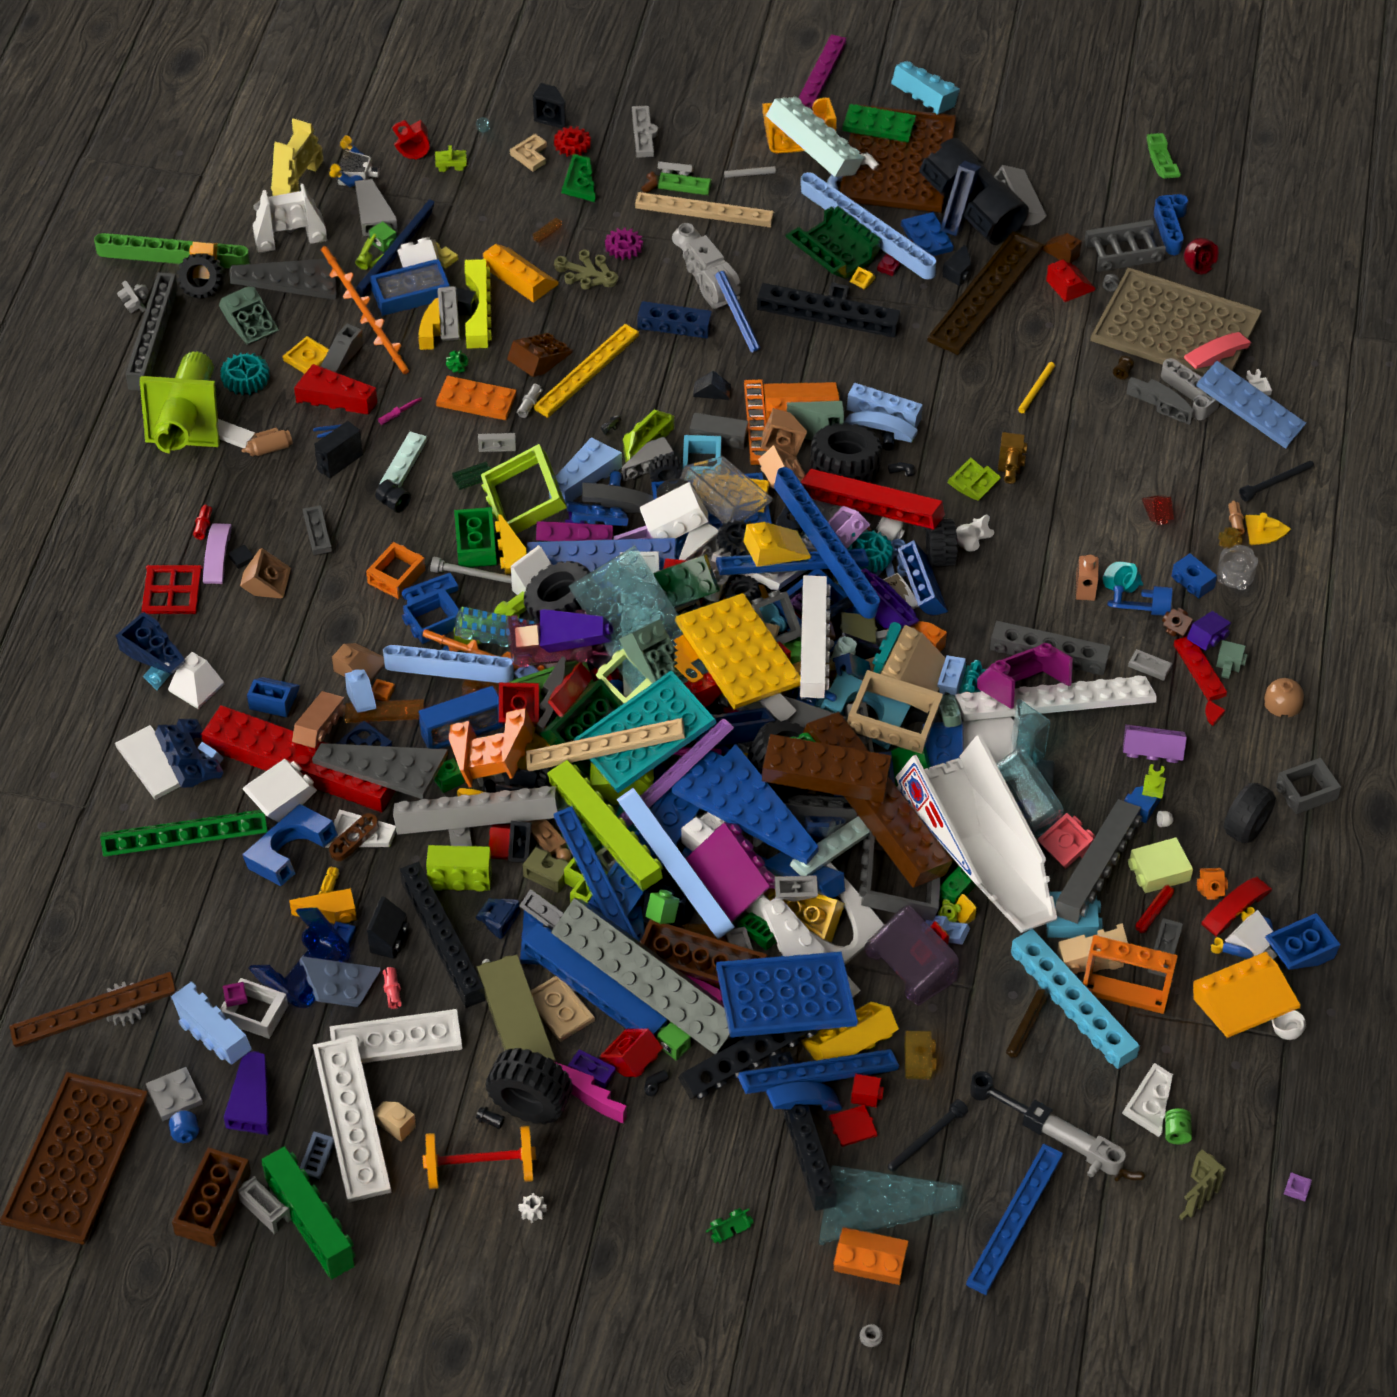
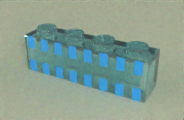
M461 607L456 615L455 636H459L462 639L479 640L482 643H494L501 647L509 646L520 651H529L531 648L522 649L516 647L515 628L534 626L536 622Z

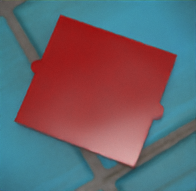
M865 1105L829 1115L834 1128L833 1133L837 1135L842 1147L877 1136L876 1129L872 1123L873 1118L869 1116Z

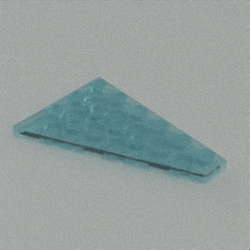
M832 1165L831 1176L837 1191L836 1207L824 1209L819 1245H825L826 1242L839 1239L843 1227L871 1233L875 1229L886 1226L890 1228L896 1224L917 1221L920 1217L931 1214L935 1216L945 1211L958 1210L962 1186Z

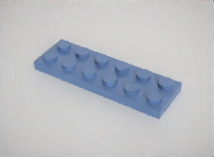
M1216 361L1196 385L1285 449L1306 424L1302 419L1219 361Z

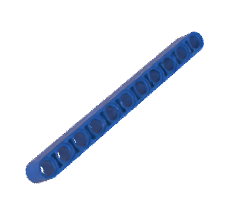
M787 467L779 468L774 483L775 490L860 615L868 619L874 618L877 614L880 597L794 472Z

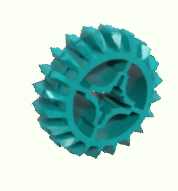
M240 352L238 356L233 354L232 358H227V362H223L220 370L221 381L224 387L229 392L233 391L235 394L240 392L242 396L244 393L250 395L253 391L257 393L258 389L263 390V386L267 385L270 377L269 366L266 360L262 359L261 355L256 356L255 353L250 355L248 352L246 354Z
M866 529L847 548L865 549L869 565L859 568L861 570L867 568L875 574L878 570L883 571L884 567H888L892 560L893 549L891 541L887 539V536H882L881 532L875 533V530L871 532Z

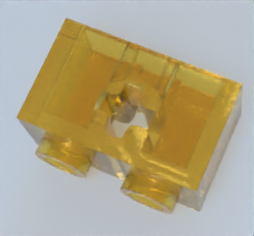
M906 1031L904 1041L905 1079H931L932 1071H936V1058H932V1053H935L936 1041L932 1040L931 1031Z

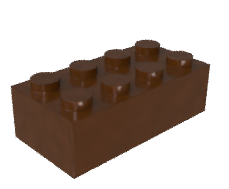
M207 1148L172 1220L175 1235L217 1247L239 1200L237 1190L250 1177L251 1169L248 1159Z

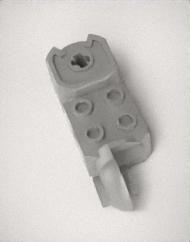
M681 224L673 233L672 241L683 250V258L686 261L688 272L694 275L703 297L712 308L716 309L728 304L715 275L720 271H724L735 295L740 294L739 284L741 283L738 274L724 260V256L706 235L701 237L698 230L692 224Z

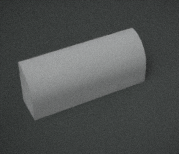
M1002 165L994 177L999 182H1004L1029 207V214L1023 226H1031L1041 222L1046 217V214L1025 170Z

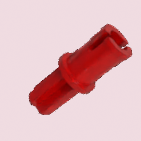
M203 505L199 517L195 520L196 527L193 535L196 539H204L207 527L210 526L209 519L212 507L208 505Z

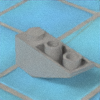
M665 437L647 442L622 467L623 481L650 473L649 464L651 459L654 460L655 456L659 458L660 454L665 456V453H669V456L673 454V450Z

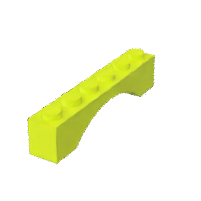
M486 259L465 260L466 286L472 291H476V297L479 301L476 312L466 322L467 349L488 348V341L492 340L491 330H488V328H491V317H488V315H491V304H487V302H491L490 292H487V290H490V279H487V277H490V267H486Z

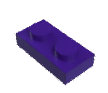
M580 1049L568 1064V1067L593 1076L594 1083L604 1088L616 1073V1067Z

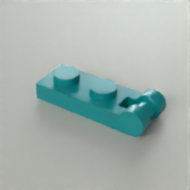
M893 622L890 624L886 640L883 639L879 648L881 653H876L872 664L875 665L873 672L881 674L901 630L899 623Z

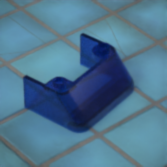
M317 907L298 908L296 910V913L307 925V928L302 933V942L308 950L303 957L345 963L350 957V947ZM300 960L285 978L276 972L271 965H251L249 967V970L263 986L285 993L288 1003L298 1008H308L316 1000L313 988L309 985L306 978L308 975L304 966H301Z

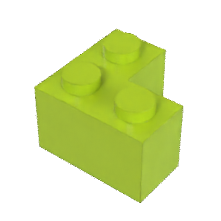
M573 857L564 868V883L573 887L570 892V903L574 898L582 899L588 903L592 894Z

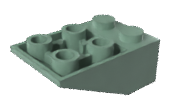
M248 286L221 298L220 309L229 324L247 345L279 331L255 287Z
M842 401L787 402V412L791 413L807 431L804 439L812 441L814 435L821 428L823 429L827 425L832 426L835 423H844Z
M661 619L647 624L619 639L627 657L652 683L671 670L677 677L683 675L675 668L677 664L675 661L677 658L675 655L676 650Z

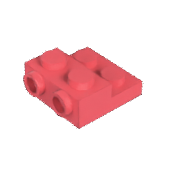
M1066 813L1041 835L1037 841L1066 869L1079 856L1083 858L1095 835L1089 829L1085 831L1081 827L1083 824L1076 816L1071 817Z

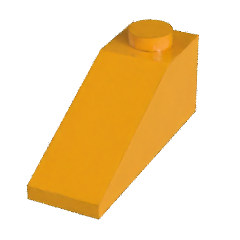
M351 888L289 900L291 914L294 916L334 924L336 921L348 923L357 920Z

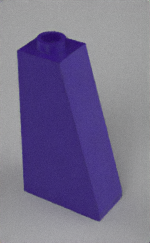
M547 609L540 610L539 646L548 653L612 642L613 625L603 616Z
M252 1051L242 1057L224 1114V1122L227 1129L268 1135V1084L265 1054Z

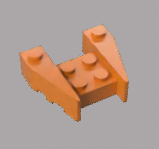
M526 709L507 712L505 732L487 737L477 738L469 721L450 725L449 741L468 787H472L473 779L507 772L510 779L514 777L518 769L517 763L520 758L524 757L526 753L524 749L527 744L531 743L534 725Z

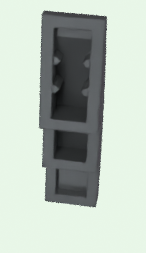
M582 483V502H601L603 507H618L625 513H641L640 507L654 500L653 495L629 488L606 484Z
M563 656L544 683L540 693L545 697L539 706V715L542 717L535 729V733L540 736V733L547 727L554 711L548 700L554 689L562 683L564 678L565 657Z

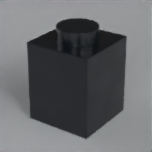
M457 288L458 314L472 316L477 304L476 291Z

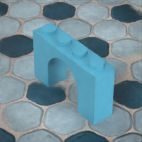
M842 671V676H836L829 690L836 694L837 700L832 702L825 698L821 709L832 713L841 712L844 705L855 701L862 680ZM866 691L862 702H866L876 711L879 721L898 727L901 726L911 706ZM872 738V742L889 749L891 744Z

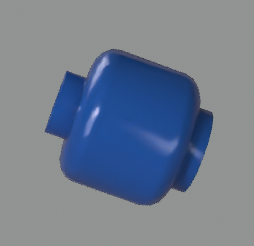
M182 1110L171 1116L169 1128L173 1140L179 1143H188L198 1136L199 1126L195 1114Z

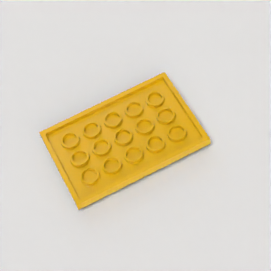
M744 593L676 616V624L733 709L800 686V675L759 615L755 612Z

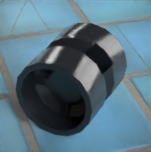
M390 479L384 480L377 488L375 494L379 502L387 505L396 513L405 510L411 500L410 492L402 487H398V484Z

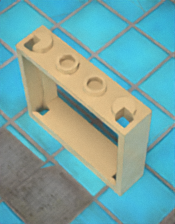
M867 670L848 715L847 723L855 733L922 754L938 713L943 694ZM866 691L929 710L930 712L922 733L913 732L857 714Z

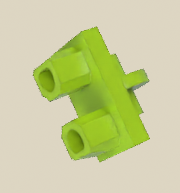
M448 145L447 151L435 152L436 167H438L440 172L447 171L448 167L455 166L457 171H463L464 166H467L466 150H452V145Z

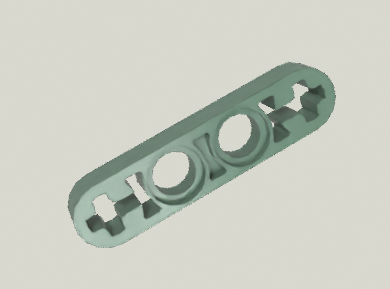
M950 694L943 695L939 712L944 726L955 727L962 723L961 714L955 696Z

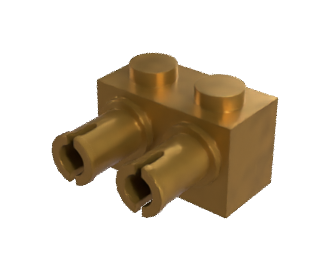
M1002 432L998 471L1005 472L1004 481L1008 484H1013L1016 481V473H1020L1021 466L1025 465L1026 455H1022V453L1026 454L1027 443L1024 442V435Z

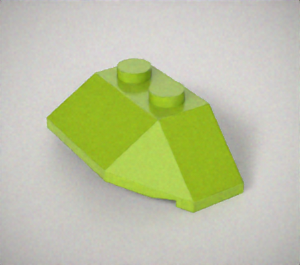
M654 409L641 422H638L630 433L625 434L623 438L625 463L647 442L666 437L674 429V416Z

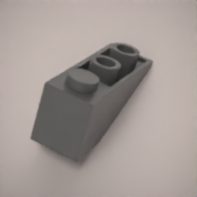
M347 323L336 335L320 367L339 373L364 345L362 329Z

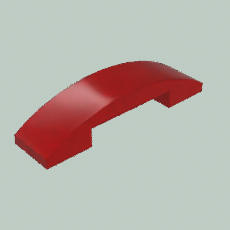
M1258 877L1249 879L1228 894L1205 917L1201 925L1216 937L1219 936L1242 911L1255 901H1261L1272 889Z

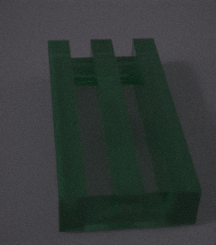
M483 462L452 473V478L459 490L483 482L481 474L489 471L490 467L487 462Z

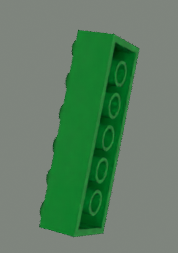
M284 1146L262 1158L267 1184L277 1199L285 1207L289 1208L292 1222L329 1278L332 1280L354 1267L353 1258L355 1257V1253L351 1248L354 1246L348 1234L344 1236L342 1233V1226L337 1218L333 1219L330 1215L331 1210L327 1202L320 1200V1193L315 1185L311 1186L308 1182L309 1177L304 1168L300 1169L298 1167V1160L294 1153H289Z

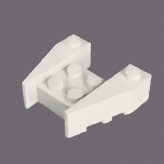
M300 184L301 191L271 197H267L266 190H263L260 199L261 204L256 213V221L253 223L254 239L258 253L275 250L273 232L306 227L310 244L327 241L322 214L311 199L304 184Z

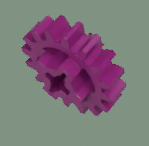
M626 227L621 231L619 228H617V232L610 231V235H606L605 239L606 252H609L610 256L615 255V259L619 257L622 260L625 257L631 259L632 255L637 257V252L641 253V248H643L642 236H638L637 231L633 233V229L627 231Z

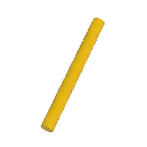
M1049 362L1018 408L1020 413L1023 414L1054 369L1055 364L1053 362Z

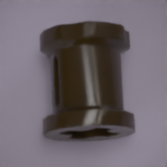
M1121 356L1118 366H1115L1113 369L1114 376L1121 380L1126 379L1129 375V370L1134 366L1133 359Z

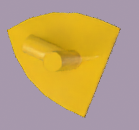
M1266 513L1245 515L1250 545L1275 542L1291 530L1279 520L1267 517Z

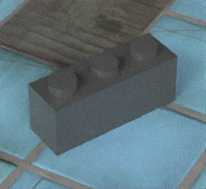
M700 413L693 414L690 435L721 436V446L744 449L748 434V421Z

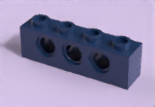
M641 301L637 316V328L708 339L712 311Z

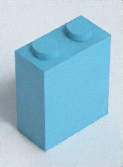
M1049 892L1050 896H1053L1056 908V901L1061 892ZM1097 895L1094 903L1089 904L1087 915L1082 917L1078 924L1057 917L1055 921L1047 923V938H1074L1085 935L1086 938L1097 935V931L1102 929V918H1098V913L1101 912V901L1097 900Z

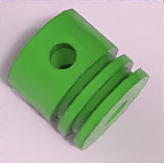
M1178 1108L1167 1111L1165 1114L1166 1140L1172 1144H1185L1191 1141V1113L1185 1109Z

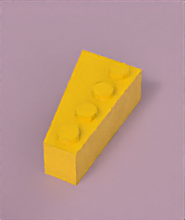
M769 888L763 893L770 901L776 897L775 889ZM818 894V897L795 902L783 900L808 930L823 940L832 942L845 903Z

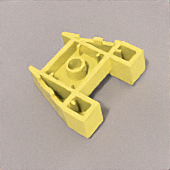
M292 119L294 135L287 145L279 142L274 143L271 185L273 196L299 192L298 180L305 170L309 169L316 172L323 162L322 147L317 144L318 138L313 135L314 129L312 124Z

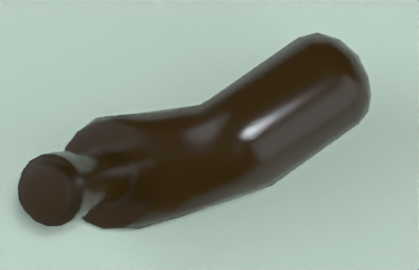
M1120 1169L1119 1174L1114 1179L1119 1181L1121 1177H1125L1130 1180H1143L1145 1173L1143 1171L1133 1172Z

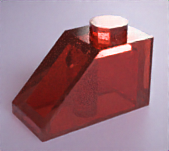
M1157 495L1142 498L1150 521L1157 522V525L1167 524L1168 520L1174 519L1171 497Z

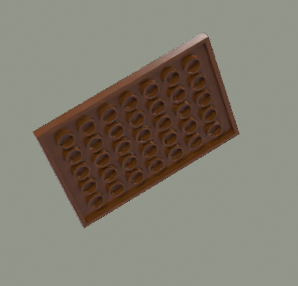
M866 106L916 115L914 127L909 142L850 133L849 145L860 152L859 154H870L879 166L872 170L868 164L860 165L855 175L843 176L840 192L855 203L941 213L944 197L925 179L919 170L925 158L929 157L931 153L935 154L942 148L940 144L953 138L956 115H937L936 113Z

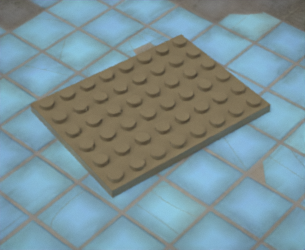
M1127 268L1095 327L1090 341L1162 365L1166 359L1172 358L1203 377L1211 366L1195 369L1184 359V356L1214 339L1240 332L1249 340L1262 310ZM1244 349L1236 350L1234 356L1222 358L1220 363L1233 371Z

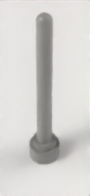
M433 557L431 562V572L439 573V571L443 572L445 570L512 584L510 575L449 564L438 557Z

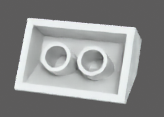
M690 482L640 507L648 531L653 539L677 538L708 522V511Z

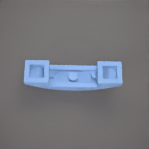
M856 412L849 414L844 423H849L850 425L857 424L859 427L866 426L893 432L894 439L912 442L918 433V429L908 422L880 412Z

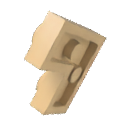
M534 134L510 149V155L530 170L535 171L546 164V158L538 152L547 147V142Z

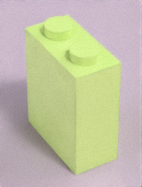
M1177 837L1132 849L1130 859H1128L1129 868L1134 870L1137 883L1140 887L1142 886L1145 893L1163 889L1166 885L1174 886L1191 880L1193 868Z

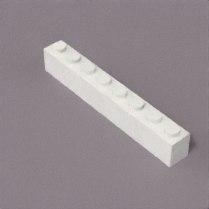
M803 575L800 697L824 698L825 690H829V678H825V676H829V664L825 663H829V651H826V649H829L830 637H826L829 636L830 624H826V622L830 621V611L826 610L830 609V597H826L830 596V584H827V576Z

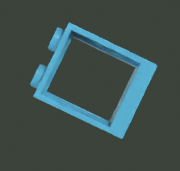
M684 435L683 479H693L696 473L720 475L721 436ZM688 453L716 454L715 465H688Z

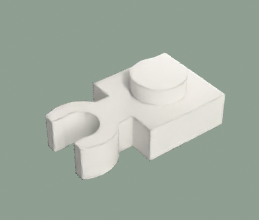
M1256 369L1255 375L1247 371L1246 378L1248 382L1267 396L1271 395L1272 389L1266 377L1260 378L1261 371Z

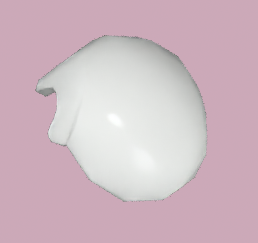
M1293 1010L1276 1019H1272V1025L1275 1033L1280 1038L1293 1040L1304 1032L1306 1021L1301 1013Z

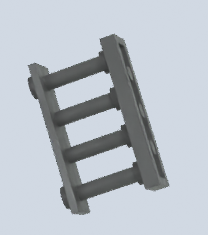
M1153 220L1087 230L1085 234L1084 244L1086 248L1095 247L1099 255L1096 267L1097 272L1164 261L1166 250L1165 246L1156 247L1152 239L1154 230ZM1144 238L1149 248L1140 250L1135 240ZM1128 241L1132 251L1123 253L1119 242ZM1111 244L1116 254L1106 255L1102 245Z

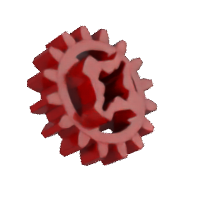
M572 126L569 129L564 127L563 131L558 130V134L554 135V146L556 151H560L561 155L566 153L567 157L570 154L572 156L573 154L581 156L582 152L586 153L587 149H590L591 137L589 132H585L584 128L579 130L578 126L575 129Z

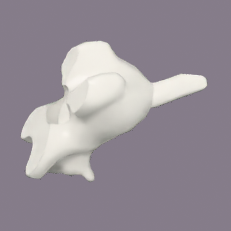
M984 515L980 519L973 518V522L970 524L960 525L956 529L958 545L971 552L979 548L980 539L992 537L994 530L988 527L990 517Z

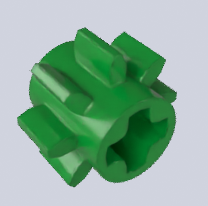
M461 350L450 352V357L446 358L448 369L452 370L453 373L465 371L464 367L468 366L467 355L462 353Z

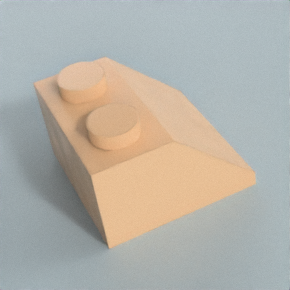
M774 445L758 459L761 471L766 475L768 481H770L769 486L775 489L774 483L777 470L781 467L791 469L800 482L806 476L797 457Z

